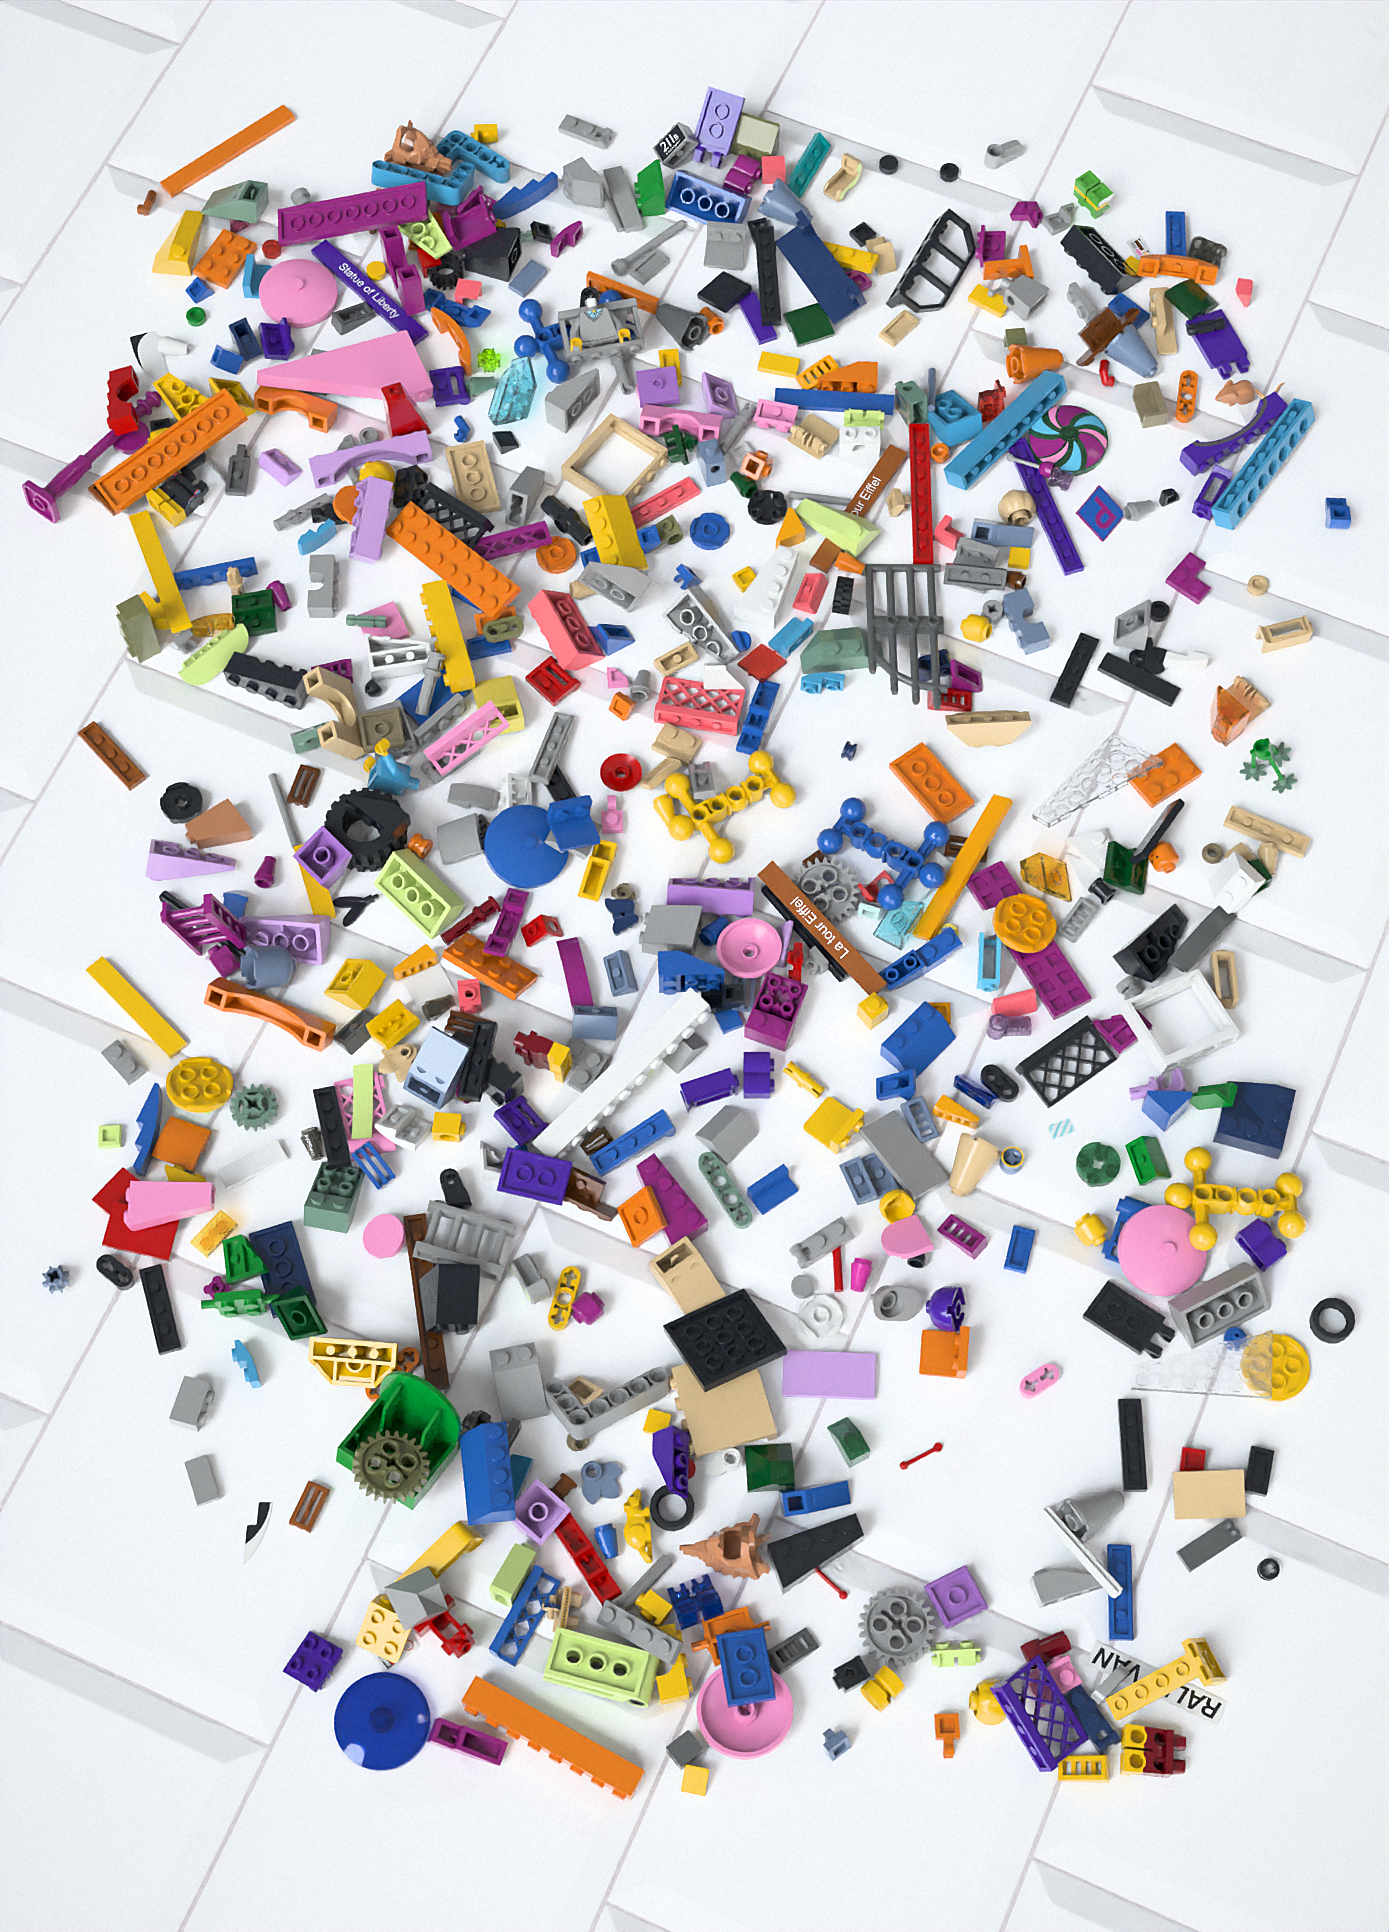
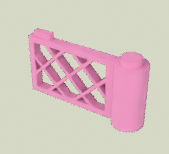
M373 1072V1080L375 1082L373 1099L379 1101L380 1104L375 1111L373 1110V1121L376 1117L381 1118L387 1112L381 1089L385 1088L382 1075L378 1076L377 1072ZM353 1078L333 1082L350 1154L368 1140L379 1154L396 1151L395 1146L398 1145L386 1138L373 1126L372 1138L352 1139L349 1129L352 1127L353 1116L346 1113L345 1109L350 1103L353 1104V1091L347 1097L341 1094L340 1088L346 1086L353 1088ZM367 1147L365 1149L366 1153L370 1157L374 1156L373 1153ZM361 1153L358 1154L360 1159H365Z

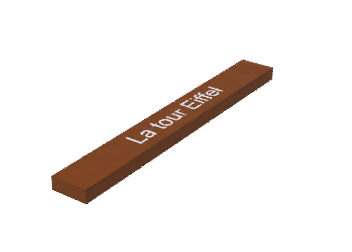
M889 444L844 511L865 518L906 459L907 452ZM825 538L809 561V565L827 574L835 563L839 552H842L843 549Z
M773 860L757 874L868 995H871L873 992L878 994L888 985Z

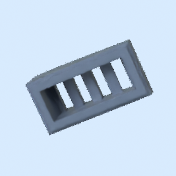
M923 1095L899 1105L913 1134L921 1144L940 1136ZM918 1105L919 1109L911 1112L910 1108ZM920 1113L923 1114L924 1117L919 1118L917 1120H915L913 1117ZM924 1121L927 1122L928 1125L918 1128L917 1124ZM927 1129L931 1130L932 1133L924 1136L920 1133Z

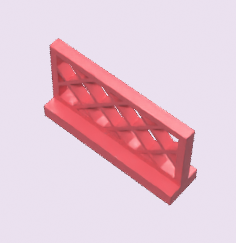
M669 676L663 677L658 701L655 705L654 722L661 724L667 722L673 726L736 736L746 689H704L703 682ZM667 684H673L678 688L670 692L666 686ZM696 688L699 692L690 695L687 689ZM715 691L719 695L711 699L707 693ZM682 692L687 698L678 701L674 696ZM733 694L739 695L740 698L731 702L728 696ZM703 696L707 701L699 705L695 699ZM671 699L674 704L666 705L662 704V702ZM723 699L728 705L719 708L716 702ZM691 702L695 708H684L683 705ZM711 705L715 711L708 712L703 709ZM732 709L736 715H726L724 712Z

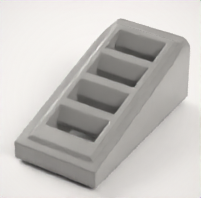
M1080 897L1056 932L1074 944L1095 917L1099 908L1083 897ZM1082 907L1083 909L1088 911L1089 915L1087 916L1086 914L1081 912L1079 908ZM1075 913L1085 919L1084 922L1074 917ZM1072 920L1080 926L1079 929L1071 925L1069 921ZM1065 926L1075 932L1074 936L1064 930Z

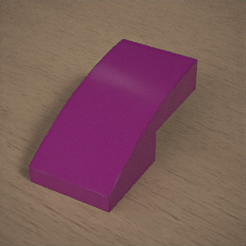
M578 220L570 224L556 235L550 243L551 256L558 259L567 245L575 247L583 235L582 221Z

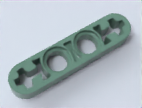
M712 1152L702 1153L698 1159V1167L733 1225L738 1229L748 1228L752 1223V1213L718 1157ZM705 1159H707L708 1161L713 1160V1173H711V1169L708 1165L704 1166ZM717 1176L724 1177L726 1183L723 1186H716L713 1183L714 1178ZM727 1195H734L737 1198V1202L733 1205L727 1204L724 1200ZM738 1207L739 1212L742 1216L747 1215L746 1222H743L742 1220L737 1221L738 1213L736 1209Z

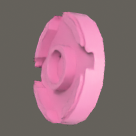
M381 1214L374 1217L368 1222L363 1232L364 1248L369 1254L378 1259L394 1257L402 1250L406 1242L405 1225L399 1218L391 1214Z

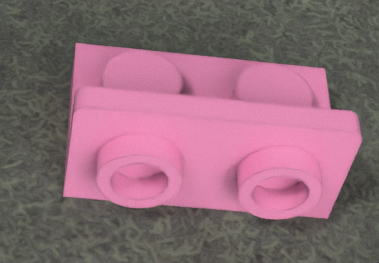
M1060 1654L1049 1661L1050 1665L1046 1668L1062 1695L1083 1682L1070 1662L1071 1657L1069 1655L1062 1657ZM1035 1668L1032 1670L1029 1678L1038 1680L1039 1669ZM1029 1682L1028 1688L1033 1696L1036 1697L1038 1684ZM1043 1686L1042 1699L1051 1701V1689L1048 1686ZM1041 1703V1708L1047 1704Z

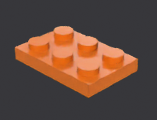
M223 229L195 266L193 273L227 290L245 266L246 255L254 254L257 250V243L227 229Z
M1175 742L1126 774L1125 779L1151 808H1154L1201 777L1202 771Z

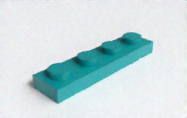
M820 132L814 134L786 181V184L799 199H801L832 146Z

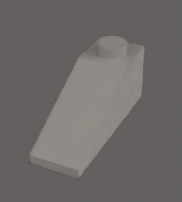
M1047 1568L1035 1571L1033 1573L1034 1576L1029 1581L1039 1609L1103 1589L1093 1575L1056 1569L1048 1571Z

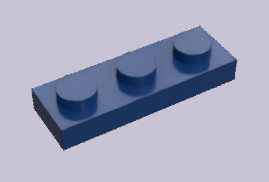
M1184 211L1165 212V254L1186 257Z

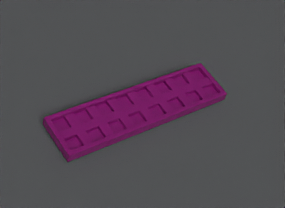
M1002 860L971 875L966 883L967 888L982 911L996 907L1003 898L1023 893ZM1054 939L1048 947L1035 953L1019 952L1005 945L1032 988L1035 989L1036 994L1053 1020L1091 1002V995Z

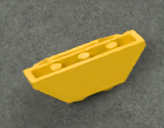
M310 1337L308 1361L317 1368L331 1385L377 1388L383 1378L397 1367V1343L337 1337Z

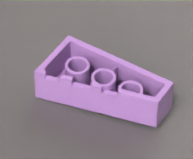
M369 476L356 483V490L359 491L358 498H355L354 506L358 507L352 519L353 527L356 528L351 533L348 558L368 564H373L380 560L383 552L381 543L386 536L385 522L390 515V509H388L389 501L392 500L394 494L392 489L393 482Z

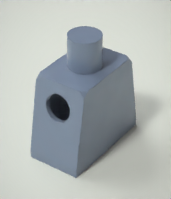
M714 438L697 443L696 458L706 487L726 483L725 460L718 439ZM716 466V471L712 472L711 468Z

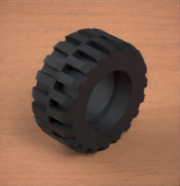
M364 787L361 791H356V789L350 790V794H348L393 802L400 807V803L396 799L392 800V795L387 792L382 794L380 789L374 788L371 791L369 787ZM345 793L339 796L338 802L335 800L330 805L331 810H328L325 815L324 827L352 854L347 866L348 869L353 870L357 868V872H364L365 869H370V872H374L379 867L383 869L393 851L405 849L404 845L407 844L408 830L395 842L389 838L385 839L381 835L367 842L351 839L346 833L353 823L361 820V817L348 812L345 808Z

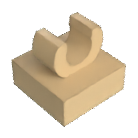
M893 488L886 498L890 517H898L901 511L907 510L906 504H911L910 496L902 495L900 488Z

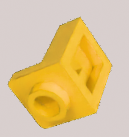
M474 124V132H471V138L480 143L498 142L497 124Z

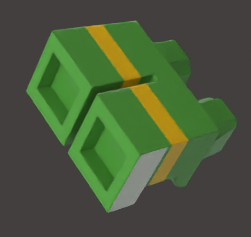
M1091 170L1075 179L1073 195L1078 199V203L1082 207H1086L1090 211V215L1097 219L1103 215L1104 211L1110 208L1108 201L1113 198L1114 193L1103 182L1101 183V180Z

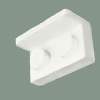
M507 773L499 781L497 789L500 792L498 810L500 812L516 805H532V788L528 776Z

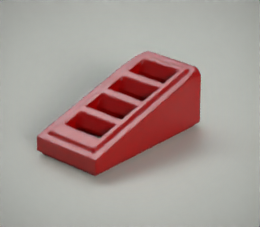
M947 687V694L941 693L940 710H935L933 694L928 691L927 709L934 711L971 712L972 692ZM961 697H964V705L961 704Z

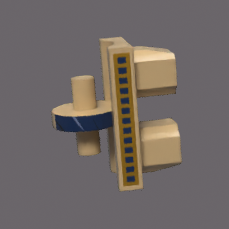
M564 1586V1589H558L557 1596L550 1595L549 1603H542L541 1609L548 1611L547 1620H554L552 1628L554 1633L557 1627L571 1631L578 1628V1617L568 1615L569 1607L576 1609L580 1607L582 1595L571 1591L572 1587Z

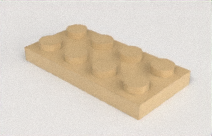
M484 440L446 447L445 454L456 498L480 514L501 511V504Z

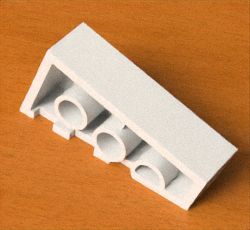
M781 545L777 547L735 605L734 620L774 630L798 565L799 550Z

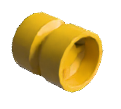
M885 1665L874 1674V1680L869 1679L859 1689L864 1698L879 1712H882L891 1703V1697L896 1698L905 1689L899 1677Z

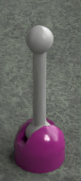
M1008 454L1006 457L1008 462L1015 461L1039 469L1040 474L1049 479L1055 467V463L1045 461L1038 465L1015 458L1012 454Z

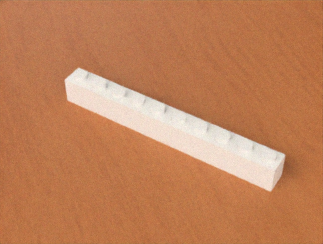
M690 987L532 1142L534 1147L542 1155L565 1160L568 1156L567 1153L573 1147H578L583 1142V1137L589 1131L593 1132L599 1126V1121L604 1116L608 1117L616 1108L615 1106L621 1100H626L630 1096L631 1090L636 1085H641L647 1079V1074L652 1069L656 1070L663 1063L662 1059L666 1055L674 1053L679 1047L678 1044L684 1038L688 1039L694 1033V1028L699 1023H704L710 1017L711 1009L709 1004Z

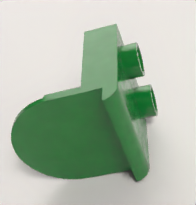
M393 1371L383 1378L378 1399L337 1447L336 1462L352 1472V1467L354 1466L352 1462L356 1449H360L361 1442L367 1443L368 1436L375 1440L377 1432L382 1437L385 1436L386 1430H388L390 1436H394L395 1432L398 1431L401 1438L407 1433L408 1441L416 1438L415 1446L422 1445V1452L428 1453L426 1460L430 1461L428 1468L429 1476L426 1477L427 1482L426 1485H422L421 1492L415 1491L413 1499L406 1495V1501L403 1503L400 1498H397L398 1502L413 1511L461 1449L459 1439L461 1421L451 1402L432 1384L414 1374L404 1371ZM384 1451L387 1454H393L392 1451ZM404 1464V1465H403L404 1467H407V1468L412 1467V1466L409 1465V1464ZM370 1467L372 1470H378L377 1467ZM394 1480L388 1481V1482L391 1483V1484H396V1483H397V1482L394 1481Z

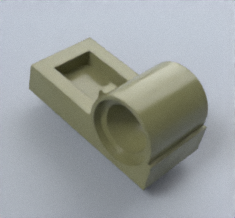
M673 514L655 524L661 544L648 552V554L666 543L673 545L683 539V531Z

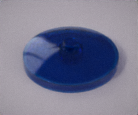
M391 1672L372 1673L356 1680L342 1694L334 1714V1733L343 1753L357 1766L375 1772L396 1770L410 1763L424 1748L431 1729V1712L423 1692L410 1679Z

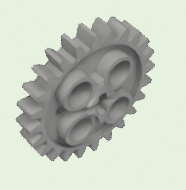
M824 857L823 863H820L818 858H815L814 865L807 861L808 868L800 866L801 874L795 872L794 877L797 880L792 881L808 899L815 897L811 901L814 905L818 902L826 904L825 909L820 911L833 925L835 919L842 923V915L849 918L848 910L855 911L852 903H858V899L854 897L859 895L860 890L854 889L859 885V882L853 881L856 875H849L850 867L843 869V862L836 865L835 858L832 859L831 863L827 862L826 857ZM826 874H832L835 878L833 881L827 882L823 877ZM839 882L842 883L840 886H835ZM807 884H813L816 888L814 891L808 892L804 887ZM824 888L825 891H828V895L821 893V889ZM836 892H842L845 897L842 900H837L833 895Z
M896 1587L895 1593L892 1594L890 1589L886 1588L885 1596L878 1591L877 1600L873 1597L869 1598L871 1606L863 1605V1609L867 1613H860L859 1618L865 1621L858 1623V1628L864 1629L858 1636L866 1638L862 1646L870 1645L868 1654L876 1652V1661L883 1657L885 1658V1665L890 1660H893L894 1666L897 1667L899 1660H902L904 1666H907L908 1658L915 1663L917 1661L916 1654L924 1657L925 1653L922 1648L929 1650L931 1647L926 1640L933 1641L935 1637L929 1633L936 1629V1626L929 1624L934 1621L935 1617L927 1616L931 1611V1607L923 1608L925 1599L918 1602L916 1600L918 1593L910 1597L908 1596V1589L903 1594H900L899 1587ZM893 1605H899L902 1607L903 1613L895 1615L891 1612L890 1608ZM881 1611H885L890 1620L886 1616L882 1615ZM876 1621H882L886 1625V1629L884 1631H877L873 1624ZM914 1622L918 1624L920 1630L916 1633L910 1632L907 1628L909 1623ZM893 1623H894L895 1625H897L898 1623H900V1624H901L900 1630H899V1629L892 1630ZM903 1634L910 1638L912 1643H909ZM892 1639H899L903 1646L900 1649H894L890 1645V1641Z

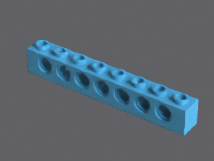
M1297 398L1292 400L1211 508L1216 526L1229 530L1235 529L1316 420L1312 402Z

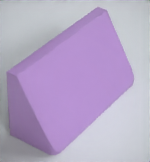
M276 448L261 452L258 465L283 487L289 485L302 474V470Z
M791 920L776 928L781 939L782 952L780 960L775 967H785L794 922Z

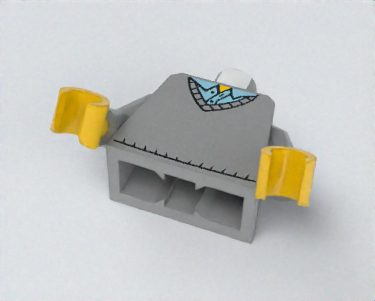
M596 298L585 300L587 311L579 313V317L574 319L570 330V351H573L574 346L579 347L580 351H582L584 347L615 342L618 340V336L620 343H623V337H628L631 340L630 331L625 328L623 322L614 312L608 311L607 307L598 309Z

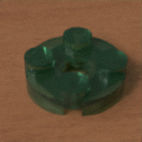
M1091 1142L1083 1146L1075 1160L1077 1175L1087 1186L1092 1188L1111 1184L1118 1176L1121 1165L1117 1151L1109 1145L1101 1144V1142ZM1094 1160L1103 1162L1101 1169L1093 1167Z

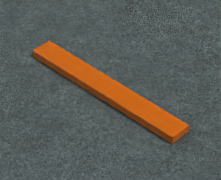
M284 104L160 181L161 187L173 198L295 121V116Z

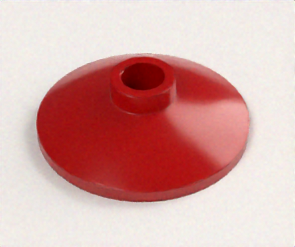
M625 753L609 756L600 767V778L603 784L617 792L633 789L638 785L642 777V768L639 761ZM619 774L625 775L624 777H617Z

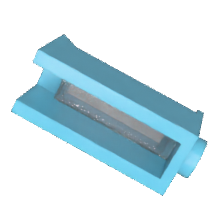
M980 932L978 937L976 989L992 992L998 990L1000 984L1001 940L998 936H996V940L984 939V933Z

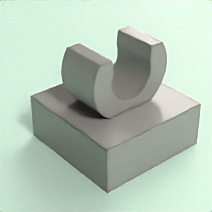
M189 629L183 631L168 644L173 650L179 648L183 655L188 654V651L185 649L186 644H189L192 648L196 647V643L189 639L193 636Z
M814 946L808 950V957L804 959L802 967L804 968L810 964L813 966L809 970L810 976L816 974L817 971L822 975L828 971L829 961Z

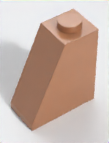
M228 798L185 824L187 840L191 845L195 843L199 850L249 841L254 838L250 826Z

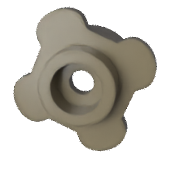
M628 883L619 884L615 889L611 890V896L615 899L635 900L636 893L632 892Z

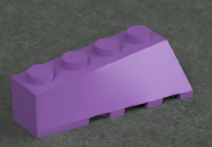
M729 877V880L725 882H720L717 878H707L703 882H699L698 878H669L666 905L702 906V914L709 912L717 916H725L727 914H735V916L740 918L752 916L756 877H748V881H738V877Z

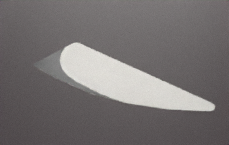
M156 331L130 337L138 364L154 382L168 373L163 352H158L159 339Z

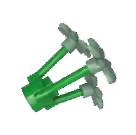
M1269 738L1258 739L1254 742L1253 749L1249 751L1251 754V764L1243 762L1245 769L1239 771L1240 774H1246V781L1250 780L1253 776L1254 780L1258 782L1259 775L1266 776L1267 772L1262 770L1266 764L1257 765V757L1263 761L1269 760V765L1273 767L1278 776V780L1273 781V784L1276 786L1271 789L1272 791H1278L1279 794H1282L1285 788L1292 790L1291 785L1298 781L1293 779L1294 773L1286 777L1284 774H1281L1278 768L1282 767V760H1291L1286 754L1291 752L1292 748L1284 749L1285 743L1283 741L1277 748V746L1271 744Z

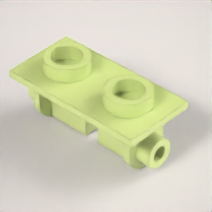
M849 408V410H844L843 427L880 426V430H883L885 412H881V410H867L866 412Z
M972 1640L960 1641L958 1645H950V1642H937L936 1646L930 1647L932 1653H936V1656H931L932 1666L937 1665V1668L954 1667V1657H958L959 1666H976V1663H980V1653H975V1651H981L978 1643L974 1644Z

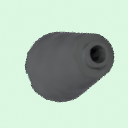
M664 303L657 308L656 319L682 349L692 351L694 350L692 347L695 345L700 346L709 331L707 317L701 313L669 303Z

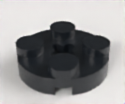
M174 783L165 789L166 792L163 796L161 795L160 807L162 813L172 824L188 823L202 814L203 798L201 792L197 787H193L189 783ZM180 799H183L184 802L187 801L184 806L176 805Z

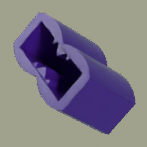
M770 1052L743 1053V1099H770V1092H775V1079H770V1072H774L775 1060L770 1058Z
M1257 1218L1240 1230L1234 1238L1239 1246L1250 1256L1254 1264L1264 1273L1282 1260L1288 1252L1286 1251L1285 1243L1280 1238L1277 1239L1273 1236L1270 1225L1266 1221Z

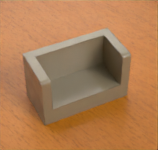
M1158 381L1134 385L1132 398L1142 428L1166 425L1168 410Z

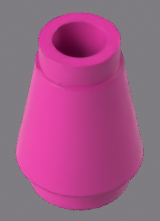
M854 1258V1262L851 1263L850 1290L860 1293L864 1292V1288L873 1270V1267H871L872 1261Z

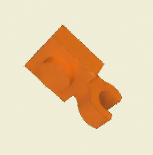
M934 1714L935 1741L943 1740V1759L953 1758V1740H960L959 1714Z

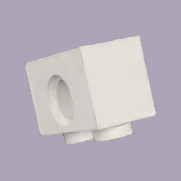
M880 426L839 427V457H879Z

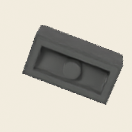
M362 1010L333 1037V1040L348 1054L353 1055L371 1038L366 1024L376 1016L366 1010Z

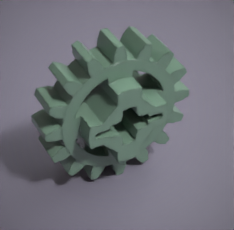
M251 1083L250 1089L242 1086V1093L239 1091L235 1092L237 1099L231 1098L233 1106H230L229 1109L233 1113L231 1115L233 1121H237L238 1127L244 1125L245 1131L253 1127L254 1132H257L259 1126L265 1130V1123L273 1124L271 1117L278 1116L276 1109L279 1108L278 1102H275L277 1100L276 1095H271L270 1088L264 1091L263 1084L255 1088L254 1083ZM268 1101L269 1107L266 1111L265 1106L267 1105L266 1102ZM242 1104L244 1108L241 1110L242 1113L240 1114V1106Z

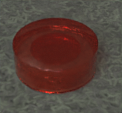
M273 239L265 241L262 244L264 257L267 259L278 258L282 253L281 244H278V241Z

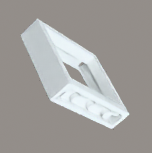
M1199 969L1188 973L1185 971L1176 979H1167L1160 986L1155 988L1151 986L1137 996L1131 995L1129 999L1124 1001L1120 1010L1161 1075L1234 1043L1240 1033ZM1192 987L1220 1032L1165 1056L1140 1018L1137 1010Z

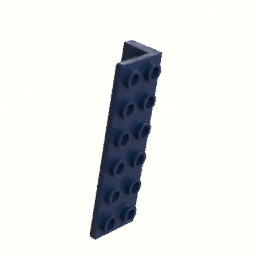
M800 210L795 214L798 220L797 226L776 240L775 244L832 323L837 325L867 304V301L853 279L847 276L817 235L803 211Z

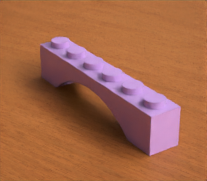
M426 430L415 431L411 434L395 436L391 439L374 441L370 444L357 445L353 448L336 450L332 453L308 458L316 489L335 485L348 473L349 469L356 468L368 461L394 460L410 465L433 461Z

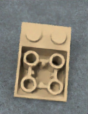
M687 1236L649 1261L650 1272L684 1315L727 1296Z

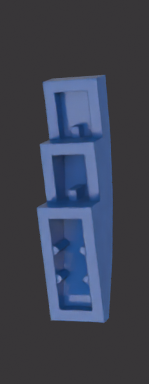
M551 171L540 182L532 179L521 190L514 186L493 205L494 210L492 211L496 218L501 220L510 218L546 198L558 188V175Z
M760 679L749 705L742 733L736 745L737 752L751 755L759 749L778 695L779 683Z
M156 1082L136 1119V1123L141 1130L134 1143L139 1154L133 1164V1168L136 1174L145 1177L153 1158L151 1154L159 1137L162 1118V1090L159 1083Z

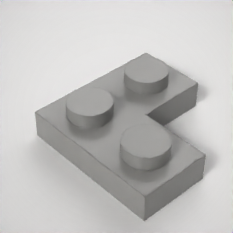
M571 1037L565 1046L570 1048L572 1063L577 1068L568 1080L567 1085L583 1093L600 1076L609 1062V1057Z

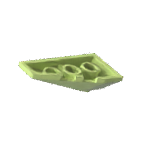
M806 498L794 509L799 519L855 558L881 532L880 528L863 517Z

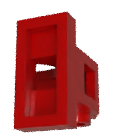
M447 1593L444 1599L448 1611L413 1627V1629L420 1638L430 1630L442 1642L441 1649L449 1657L453 1654L459 1659L463 1654L469 1652L476 1642L472 1637L474 1634L473 1630L465 1622L460 1625L449 1613L456 1604L455 1600ZM451 1624L458 1632L451 1639H446L441 1632Z

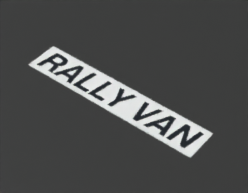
M1095 1641L1086 1665L1108 1675L1122 1664L1130 1672L1122 1682L1129 1685L1158 1670L1098 1641ZM1188 1683L1160 1698L1218 1726L1227 1701Z

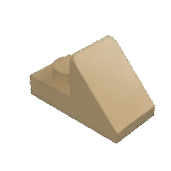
M884 236L867 240L865 245L867 251L878 254L880 258L875 268L878 276L897 271L892 243L887 242Z

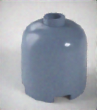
M278 945L244 947L246 955L241 956L240 968L241 976L247 979L245 987L248 990L279 987L286 985L290 981L296 969V963L286 948Z

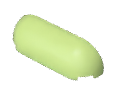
M237 624L235 629L231 631L225 629L181 664L183 669L178 671L180 677L188 684L195 686L209 682L225 669L234 651L239 653L245 652L249 640L245 626Z

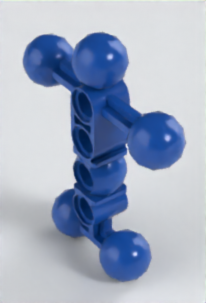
M606 290L601 294L598 303L623 300L618 291ZM526 299L521 302L518 314L523 322L531 325L535 338L530 335L519 336L514 342V352L518 358L524 360L535 357L537 351L544 354L548 362L546 368L547 378L552 383L562 384L570 377L571 369L569 364L559 359L556 351L564 349L559 324L556 323L544 327L540 319L543 313L542 305L538 300ZM626 320V324L634 325L632 321ZM566 325L568 338L570 337V325ZM628 329L630 331L631 340H629L628 337H624V340H635L636 334L632 330Z
M850 797L842 802L840 807L841 817L832 828L822 830L817 837L819 850L824 854L832 855L841 850L844 843L842 835L844 834L850 837V843L854 848L861 849L862 852L866 851L871 858H882V863L886 862L890 868L900 873L893 884L884 885L877 894L879 905L888 911L897 910L902 906L904 902L903 891L912 879L919 878L921 884L929 889L939 888L946 879V872L939 863L929 862L924 865V862L934 848L943 847L949 841L950 830L941 821H933L926 825L923 832L925 840L919 849L915 851L902 843L894 842L893 839L889 840V837L884 833H874L873 828L869 829L868 825L860 822L867 813L866 805L860 798Z

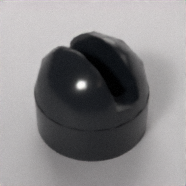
M370 679L364 688L365 693L370 697H376L383 691L373 679Z
M924 1253L907 1259V1264L913 1268H923L926 1262V1255Z

